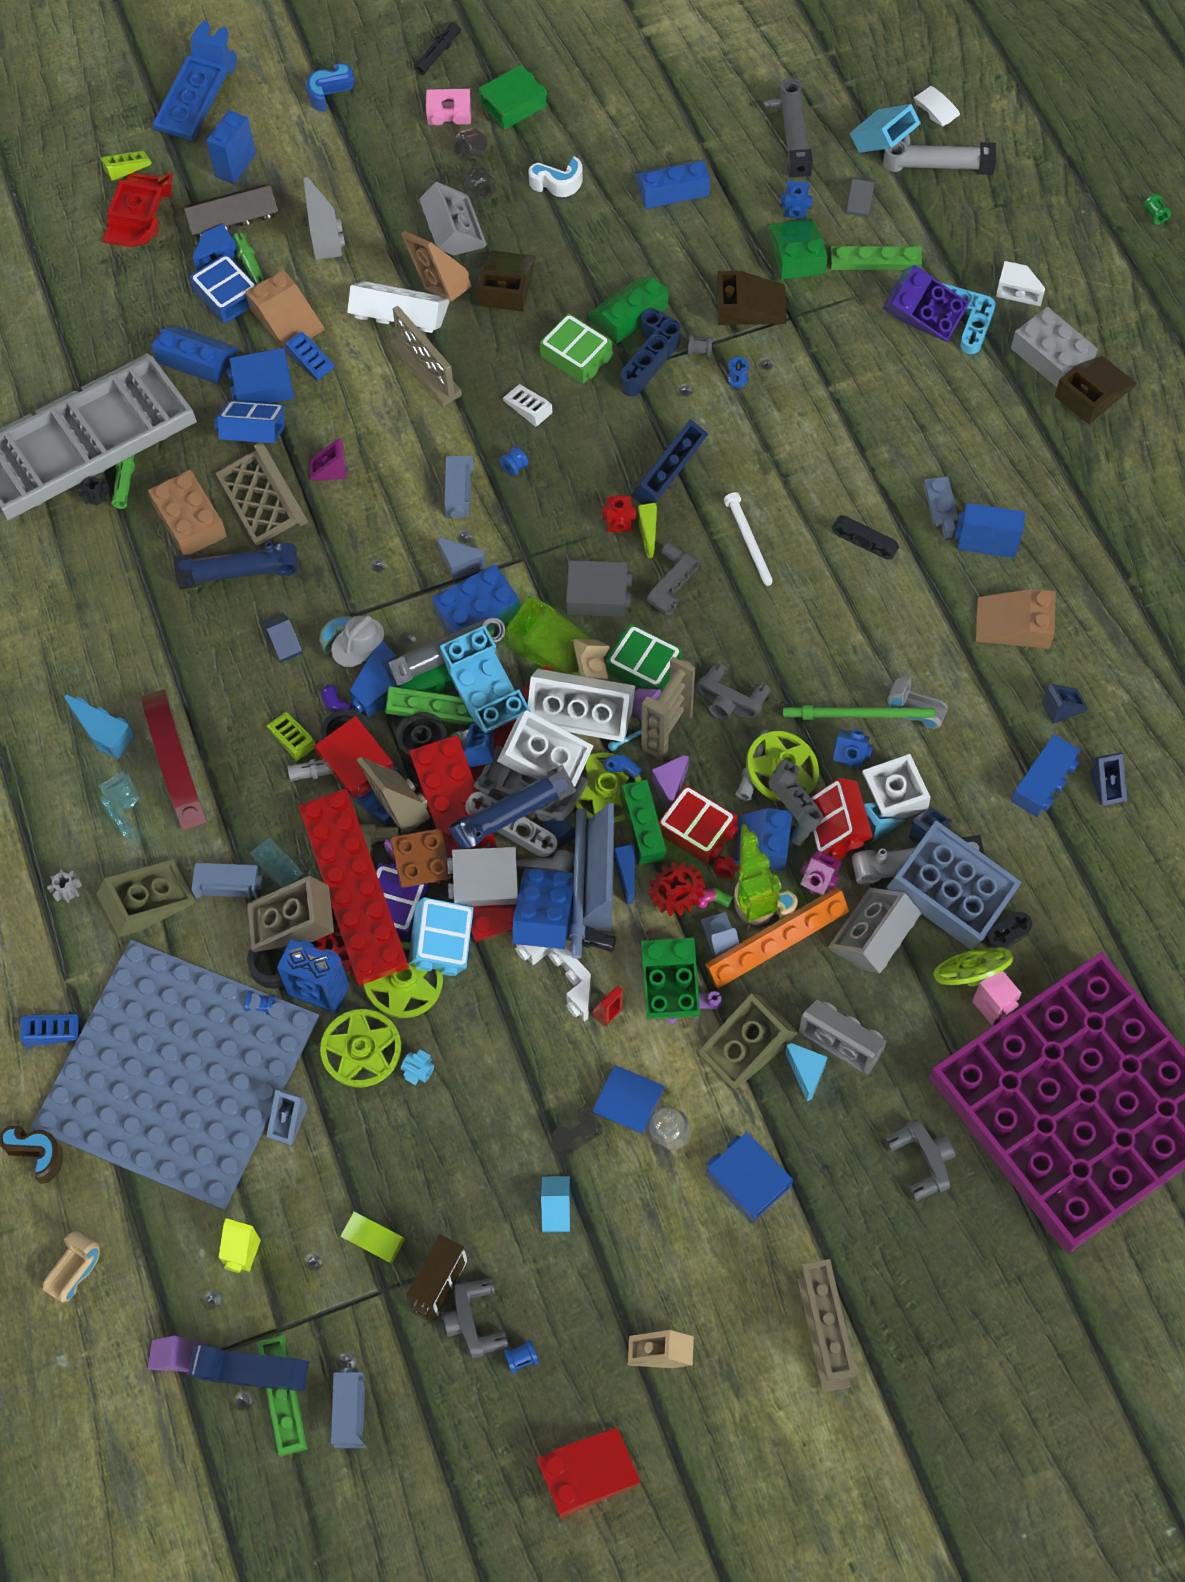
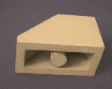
M672 1330L629 1336L628 1365L661 1368L692 1366L694 1336Z

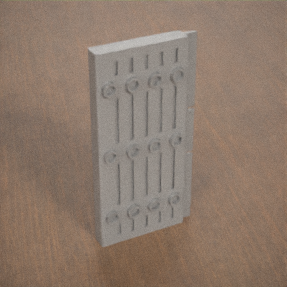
M147 353L81 387V392L78 393L75 390L36 410V415L33 416L30 413L0 429V510L7 521L35 506L41 505L48 499L83 482L86 478L104 472L115 464L197 422L191 407L152 355L150 356Z

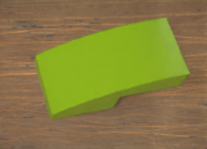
M353 1212L340 1236L391 1264L405 1240L404 1237L356 1212Z

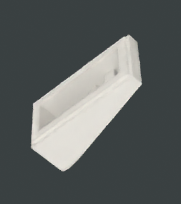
M520 384L503 397L504 402L535 427L552 414V404ZM519 393L522 394V395L519 396L516 400L513 399V398H514L515 396H517Z

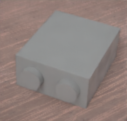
M515 847L452 850L453 858H447L448 874H453L454 882L448 884L449 899H454V904L464 906L517 904Z

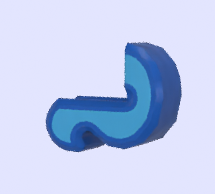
M343 63L334 65V71L326 69L317 70L307 78V92L310 104L319 111H327L324 95L351 90L354 86L352 68Z

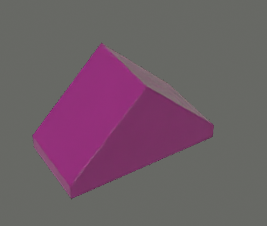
M338 438L309 460L310 480L347 479L346 456L341 439Z

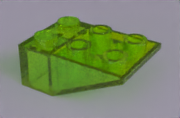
M530 595L506 628L504 635L506 648L543 667L547 666L556 672L571 675L578 666L573 640L591 639L550 605Z
M744 823L741 826L737 901L749 923L777 911L778 901L780 900L779 891L782 887L777 875H772L768 868L770 863L767 855L764 852L761 853L757 847L759 843L754 831H749Z

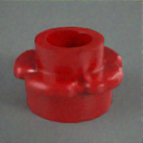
M722 856L714 861V873L721 878L731 879L734 877L735 872L739 870V866L735 864V860L731 857Z

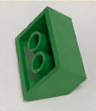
M654 277L637 278L590 311L587 317L618 344L641 327V315L646 309L653 308L663 312L668 308V289Z

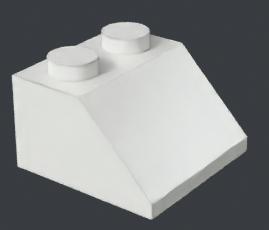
M910 754L862 771L882 816L907 818L928 809L930 795Z

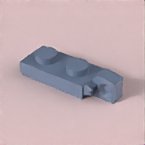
M948 476L925 479L924 489L933 524L941 526L944 538H952L955 531L954 524L958 523V514Z

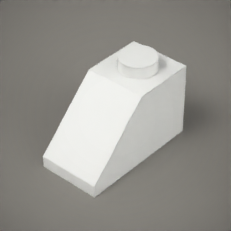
M1005 261L996 297L1041 306L1045 287L1028 266Z

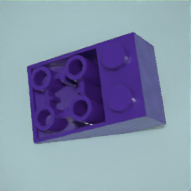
M916 265L904 269L883 309L900 321L948 342L969 302Z

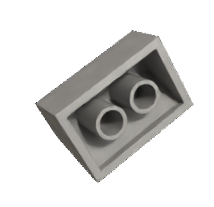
M435 182L420 198L423 213L429 224L435 246L443 252L458 255L484 248L487 245L469 195Z
M869 888L828 948L859 969L880 974L887 966L896 949L900 947L907 933L915 925L921 912L905 892Z
M816 1000L802 1015L798 1033L867 1076L884 1051L887 1042L879 1032L872 1029L867 1030L854 1017L844 1016L837 1012V1009L828 1002L822 1003L819 1000Z

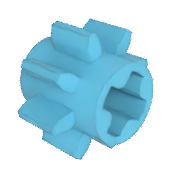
M419 1049L417 1054L408 1053L401 1065V1070L405 1072L403 1075L405 1080L414 1085L417 1084L418 1080L425 1083L430 1078L435 1066L430 1063L432 1060L430 1058L431 1055Z

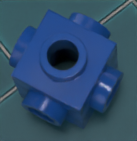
M787 181L786 194L781 193L780 207H784V217L806 218L807 209H811L812 196L808 195L809 182Z
M840 729L833 760L843 762L844 766L850 768L862 767L865 759L870 760L873 745L868 744L870 736L865 735L860 730L852 729L846 731Z

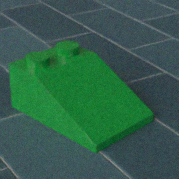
M812 218L769 224L768 228L781 280L826 273L827 252L825 244Z

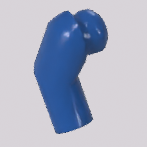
M625 755L610 756L604 762L607 771L613 773L625 771L633 779L642 771L640 767Z

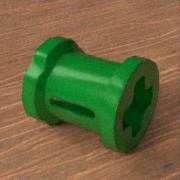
M1160 194L1150 196L1143 203L1144 210L1149 211L1155 225L1162 224L1172 214L1171 210L1163 204Z

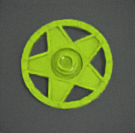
M772 731L758 737L750 746L746 757L747 772L754 786L766 797L782 802L771 788L770 790L767 789L760 782L756 774L770 778L781 760H788L798 766L799 775L796 781L809 795L817 784L819 766L816 756L808 744L796 735L784 731ZM779 738L787 739L798 746L786 749ZM764 741L766 755L753 758L756 747ZM807 758H809L811 763L812 778L801 767Z
M594 753L589 755L585 764L588 783L580 799L592 801L594 815L608 803H614V806L622 807L620 792L622 785L626 784L630 775L625 771L609 772L598 760H606L610 756H618L616 754ZM640 775L634 779L635 782L642 781ZM577 802L575 809H584L580 805V803ZM586 811V819L590 820L594 815ZM625 814L614 817V824L625 821Z
M401 942L403 950H410L411 943ZM408 964L410 968L364 984V990L369 1001L380 1012L396 1018L415 1017L425 1013L438 1000L443 985L441 970L434 969L437 976L436 989L424 979L428 971L418 970L415 965ZM372 991L388 993L389 1008L380 1003ZM411 998L427 1002L417 1009L404 1011Z
M1001 947L981 948L964 952L938 965L933 973L934 978L938 983L945 985L967 983L968 986H978L984 979L1006 969L1013 961L1012 952ZM1003 956H1006L1005 960H999Z
M368 1009L352 1010L337 1017L327 1027L321 1041V1058L326 1070L336 1081L350 1087L372 1086L387 1078L397 1066L401 1055L400 1035L396 1026L385 1015ZM365 1016L378 1019L388 1027L370 1030ZM350 1019L347 1034L331 1035L338 1025ZM395 1041V1053L391 1063L388 1065L381 1051ZM327 1051L342 1057L338 1073L329 1063ZM362 1068L377 1075L366 1080H351Z

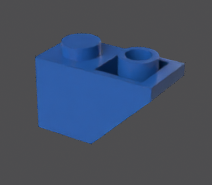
M224 224L203 232L192 257L196 271L226 253L231 259L237 257L235 241Z

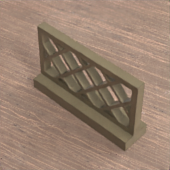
M398 305L392 308L397 338L390 341L391 348L443 407L462 396L461 389L453 381L451 365Z
M263 442L254 445L256 450L216 473L256 546L261 545L297 523L301 527L309 522ZM258 461L256 471L246 470L250 462ZM231 473L238 474L235 483L226 482L224 477ZM243 475L253 476L250 486L240 484ZM258 478L268 479L265 489L256 487ZM238 489L248 491L244 501L235 499ZM253 492L263 494L260 504L250 502ZM268 495L278 497L275 506L265 505ZM248 507L257 508L255 518L245 517ZM263 510L273 511L270 521L260 520ZM278 513L288 514L290 518L283 523L275 522ZM258 524L268 526L264 534L258 537L255 535Z

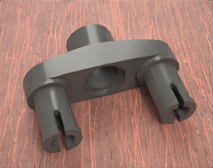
M714 662L706 676L701 677L696 685L700 695L711 703L709 706L710 713L719 720H727L731 713L745 718H756L762 710L763 702L771 692L770 687L765 685L761 689L763 683L759 682L751 695L747 697L719 683L723 675L726 674L727 668L723 664L717 668L719 662Z
M915 1119L906 1123V1127L884 1136L891 1152L911 1142L917 1143L932 1172L930 1177L909 1185L916 1202L937 1191L942 1193L950 1189L944 1162L956 1157L946 1135L933 1140L923 1125Z
M491 1276L470 1282L466 1280L454 1282L455 1309L441 1312L446 1338L460 1335L471 1359L484 1357L485 1353L508 1349L505 1331L481 1337L476 1333L469 1302H471V1299L495 1294Z

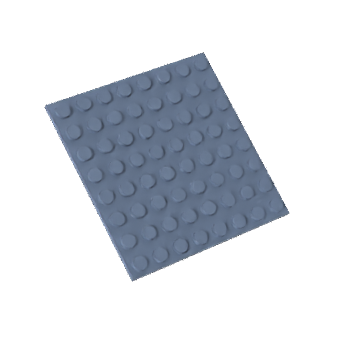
M130 940L35 1118L31 1129L47 1131L60 1142L225 1211L270 1119L275 1090L277 1088L284 1090L320 1016L276 997L271 1008H269L270 1015H266V1012L255 1009L261 1003L259 995L267 997L271 995ZM249 991H254L251 1002L247 1006L250 1010L245 1011L247 994Z

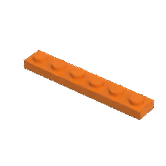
M837 887L705 963L713 985L717 989L848 913L849 909L842 891Z

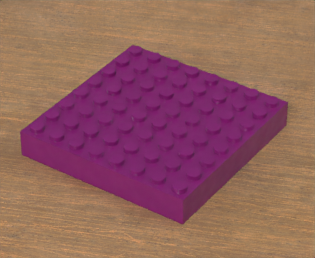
M1103 952L952 1054L931 1071L930 1081L1067 1255L1185 1170V1049Z

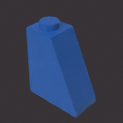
M383 641L371 653L350 689L352 697L350 703L357 713L360 714L362 712L367 718H370L386 706L387 690L389 687L399 688L401 686L391 685L382 662L396 657V655Z

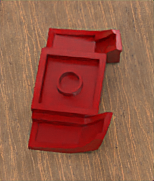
M131 173L128 174L126 181L120 180L107 212L108 227L103 237V243L134 247L150 242V239L159 232V218L155 216L162 197H172L173 174L167 173L161 176Z

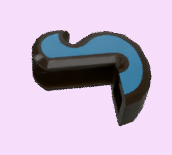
M19 1125L8 1126L0 1133V1146L9 1156L38 1157L35 1178L40 1184L48 1183L58 1175L63 1162L62 1147L51 1133L44 1130H33L26 1133Z

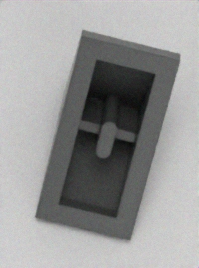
M857 177L852 179L847 214L869 217L876 180Z

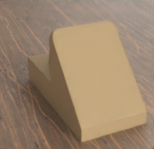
M574 639L573 645L580 676L607 681L608 675L604 656L610 648L609 645L599 640Z

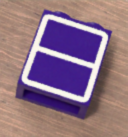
M379 863L376 873L399 939L410 942L415 904L423 897L427 898L431 887L430 883L401 888L396 864L388 863L386 865Z

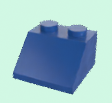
M766 808L741 815L734 857L735 864L785 871L792 813L785 810Z

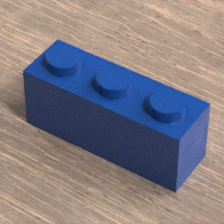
M1053 735L1016 788L1011 802L1036 817L1040 815L1042 810L1047 812L1054 802L1052 796L1055 791L1060 793L1067 782L1065 777L1068 772L1073 774L1078 767L1080 760L1077 757L1080 749Z

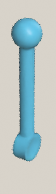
M642 729L625 737L624 742L610 741L608 749L615 751L619 745L640 736Z

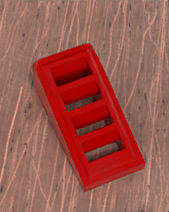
M619 986L614 988L592 1010V1016L602 1025L607 1026L622 1011V988Z

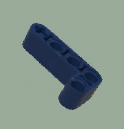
M649 308L641 315V333L647 338V341L621 371V390L627 396L639 394L680 344V323L659 310Z
M193 1345L188 1375L210 1382L305 1391L309 1361L288 1357L229 1352L214 1347Z

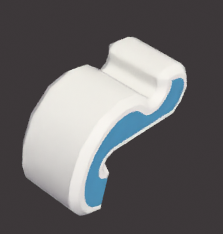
M575 156L569 163L566 172L541 163H535L529 167V185L537 192H542L543 188L546 187L551 194L557 197H567L574 194L580 188L583 181L582 164Z

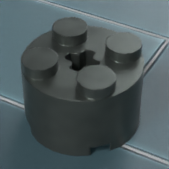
M418 712L410 718L406 717L401 721L396 732L401 760L413 769L415 768L409 750L448 738L442 720L429 712Z

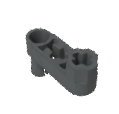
M668 542L663 547L661 555L676 565L653 588L647 598V603L665 616L670 615L679 603V598L674 594L693 575L700 564L699 559L689 552L684 553L671 542Z
M781 760L769 778L768 784L796 820H798V824L789 838L792 843L801 846V844L804 845L811 831L816 830L823 819V814L796 781L799 775L798 766L788 760Z

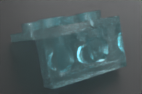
M123 770L98 786L102 793L99 799L111 820H114L118 825L117 828L125 840L130 837L133 843L136 844L139 842L122 810L131 808L140 797L130 776Z

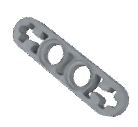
M475 792L467 799L465 810L469 815H473L497 801L482 792ZM476 801L481 802L479 810L475 808ZM525 817L497 831L540 857L550 856L557 848V839L551 832ZM519 825L525 826L529 833L528 836L521 837L518 835L516 827ZM534 834H537V836L534 838L535 840L531 842L530 839L534 836ZM543 840L548 842L546 849L541 847Z

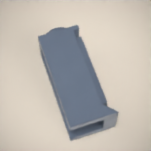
M446 456V517L456 519L470 517L471 472L474 470L473 456Z
M195 863L191 890L196 900L203 894L205 896L249 898L252 895L255 899H258L259 890H263L264 875H260L257 865Z
M342 1368L341 1373H334L331 1445H334V1449L366 1448L359 1439V1437H363L365 1383L363 1381H366L363 1372H359L357 1368Z

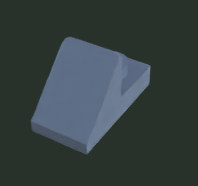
M726 912L701 920V926L714 958L739 944L737 931L731 927Z

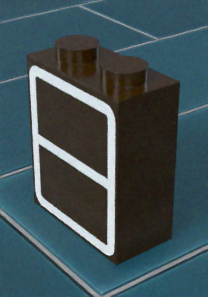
M439 1234L406 1294L410 1307L414 1309L412 1312L424 1320H427L429 1317L434 1320L438 1318L454 1288V1282L458 1281L468 1262L464 1246Z

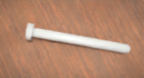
M737 492L730 493L724 498V503L727 507H731L761 579L766 586L772 584L773 579L739 504L741 497Z

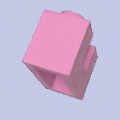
M470 89L427 90L426 113L428 125H443L444 122L453 121L459 125L471 124ZM446 99H451V100H453L454 102H443V101L446 100Z
M1001 971L979 983L972 1002L989 1023L994 1026L1014 1013L1013 1011L1019 1005L1017 1000H1019L1021 992L1004 971Z

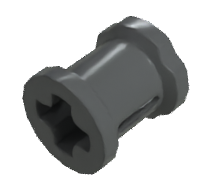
M690 334L688 355L691 356L693 353L706 354L707 357H711L713 337L700 338Z

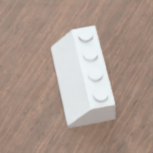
M362 281L350 287L347 313L354 314V318L367 320L368 317L376 318L378 323L389 324L390 321L394 322L392 308L398 305L411 321L420 327V331L433 332V330L441 327L450 300L434 294Z
M537 669L531 676L528 707L531 713L567 732L624 742L633 708L635 686Z

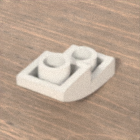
M932 86L914 97L916 105L929 113L930 119L942 127L960 115L958 109L951 101Z

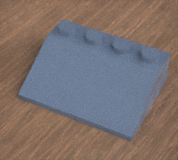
M608 803L586 822L583 925L586 929L591 927L595 931H612L614 803Z
M936 820L889 883L887 889L905 892L922 915L970 950H973L983 940L1022 882Z

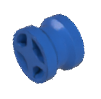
M515 446L509 450L508 455H503L499 458L500 465L504 471L512 477L519 473L520 468H525L529 464L526 455Z

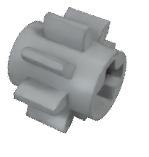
M61 869L55 876H50L52 885H49L47 889L50 893H54L55 901L58 902L60 899H63L69 903L70 899L75 896L79 897L77 888L81 887L82 884L79 879H76L74 871L68 874Z

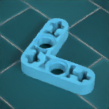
M942 283L969 302L964 314L969 315V319L962 335L960 347L967 354H975L981 349L994 314L995 301L989 296ZM987 306L984 314L980 313L981 308ZM978 321L981 322L984 325V327L976 328L972 325V323ZM971 336H976L973 344H969Z

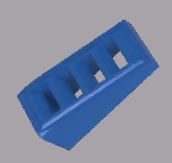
M300 332L286 343L287 354L317 381L335 368L334 364L305 333ZM322 362L323 365L315 370L314 368Z
M476 723L470 724L464 747V754L470 767L493 762L495 729L484 733Z
M631 844L615 848L614 850L615 866L624 898L628 905L633 904L635 848Z
M78 1014L21 1016V1042L25 1047L75 1042L79 1038ZM64 1023H69V1034H64ZM54 1024H58V1034H54ZM46 1025V1035H42V1026ZM31 1027H35V1035H31Z

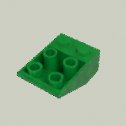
M694 938L641 941L647 1020L700 1017Z

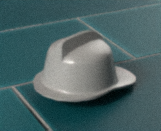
M359 615L349 619L342 632L332 644L331 652L334 660L344 667L360 665L382 642L384 637L382 625L369 615Z

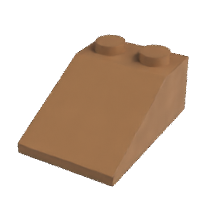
M405 231L401 233L425 290L453 301L472 286L468 278L469 273L467 269L432 242Z
M284 270L245 292L249 309L286 352V343L300 332L312 338L324 331V326L295 282Z
M1028 589L978 597L975 642L1049 649L1055 634L1056 591Z

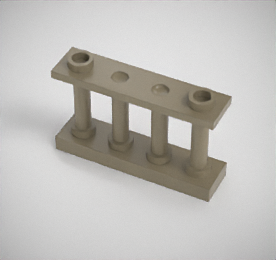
M672 656L670 659V678L668 684L658 699L646 696L642 703L641 751L662 762L668 755L669 733L682 715L688 719H691L693 716L695 667L690 662L684 659L679 660Z
M827 1259L802 1264L803 1278L797 1279L822 1393L851 1388L849 1378L856 1377L857 1373L831 1261Z

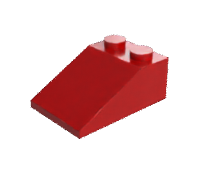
M618 1427L563 1446L537 1458L539 1468L560 1520L641 1483Z

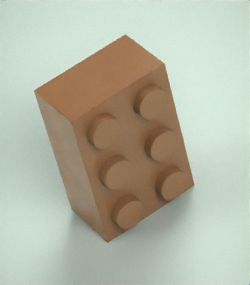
M191 470L148 490L155 510L182 555L193 554L227 537L222 520Z

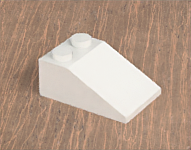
M525 710L517 717L497 762L520 774L537 780L546 776L548 771L563 764L575 787L593 745Z

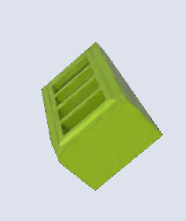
M144 151L100 158L105 172L112 181L152 164Z
M656 503L639 505L637 510V520L648 558H653L655 549Z
M287 712L266 726L296 762L315 749V740ZM285 721L288 722L286 725H284V726H283L282 728H280L279 730L276 729V727H278L279 725H281L283 722H285ZM290 727L293 728L291 731H289L288 733H286L284 736L282 735V733L285 732V731H286L287 729H289ZM295 733L298 734L297 736H295V737H294L293 739H291L290 741L287 740L288 738H290L291 736H293ZM300 739H303V741L300 742L298 745H296L295 747L293 746V744L298 742Z

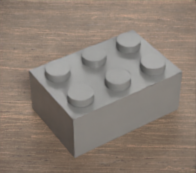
M1046 307L1016 330L1011 349L1055 387H1057L1059 379L1075 366L1095 359L1098 348L1049 307Z

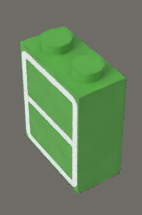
M569 313L540 342V357L582 384L589 378H593L599 367L603 363H607L613 354L612 340Z

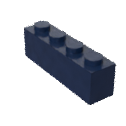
M690 419L630 496L642 505L656 503L708 436V433Z

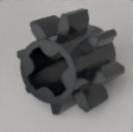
M91 476L82 482L83 488H79L78 491L80 497H83L85 504L91 503L97 506L103 501H107L105 494L110 493L108 485L105 484L103 477Z

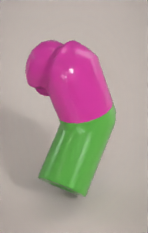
M717 888L703 889L705 897L698 898L700 902L698 907L705 908L708 902L715 901L729 908L734 897Z

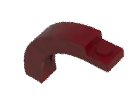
M163 689L141 696L153 745L181 829L185 830L207 823L183 751L166 690Z

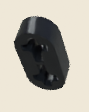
M1024 912L1013 913L989 930L986 938L988 947L1010 948L1029 934L1032 927V919ZM1016 921L1018 923H1025L1023 929L1021 927H1018L1015 930H1012ZM1005 933L1007 934L1004 937L1003 943L1001 941H994L995 934L998 937Z

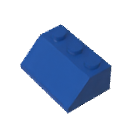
M693 160L634 173L645 209L709 196L710 176L706 164L702 160Z
M180 326L162 328L152 344L157 363L215 384L219 383L230 365V358L235 357L238 352V347Z

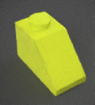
M225 1219L219 1259L225 1265V1269L235 1273H240L241 1270L250 1272L261 1242L253 1226Z

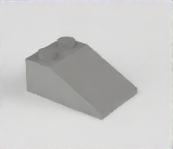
M305 177L303 179L315 259L342 256L341 247H345L344 234L339 233L343 232L341 218H336L335 209L311 180Z

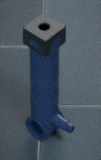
M266 542L265 550L192 559L191 554L174 556L175 577L179 589L197 587V582L269 573L290 576L298 571L297 550L295 545L291 543H280L273 546L272 542Z
M562 764L548 771L547 775L477 813L456 820L448 826V829L459 849H469L481 842L484 837L558 798L562 800L577 791Z

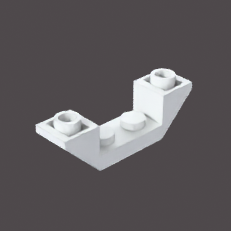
M516 944L517 948L515 950L524 961L528 959L532 965H535L548 954L551 961L557 967L561 965L566 970L565 975L573 985L578 984L566 994L568 1003L566 1007L574 1017L579 1016L585 1022L589 1016L591 974L576 958L571 957V952L567 947L565 949Z

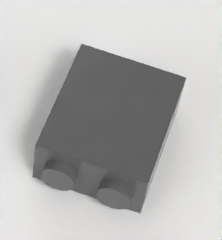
M569 560L566 600L567 615L625 617L626 608L631 607V593H627V587H632V572H627V562Z

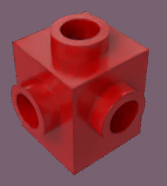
M607 496V506H602V520H607V532H631V520H636V505H631V496Z

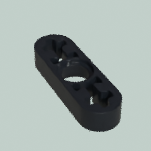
M838 516L831 527L838 537L887 560L893 559L899 549L898 543L891 537L847 516Z

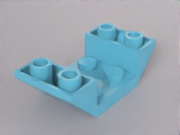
M485 625L440 645L450 678L471 718L484 733H488L517 719L525 710L530 712L520 690H514L495 654L496 645Z

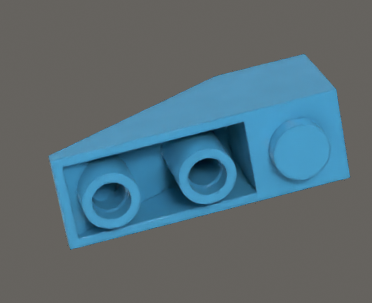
M66 694L64 698L70 710L96 749L118 760L134 737L130 723L122 717L115 718L110 716L101 707L94 708L80 697L73 698Z

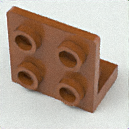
M441 828L391 838L390 842L401 888L436 882L437 887L447 886L451 881L452 874H448V857Z

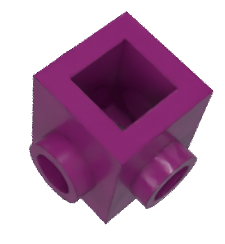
M817 851L810 862L806 861L800 872V875L803 876L800 885L806 887L808 892L815 895H824L829 889L833 890L840 878L836 873L841 861L821 851Z

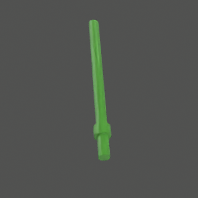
M803 705V707H784L783 717H803V720H814V717L935 718V708H846Z

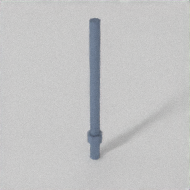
M585 809L576 810L572 925L569 926V937L572 939L571 957L576 959L582 957V939L585 938V926L583 925L586 840Z

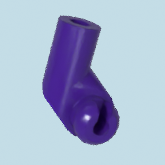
M327 685L322 689L321 698L327 710L332 712L351 710V704L339 701L335 686Z

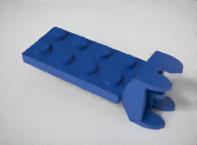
M208 21L201 23L196 28L191 37L192 56L187 55L153 123L154 130L194 142L227 73L232 74L237 64L236 53L234 51L230 52L227 46L229 33L225 26L218 29L214 36H209L211 30Z

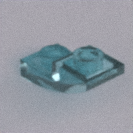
M270 837L250 852V856L280 888L290 885L303 874L291 858L284 854Z

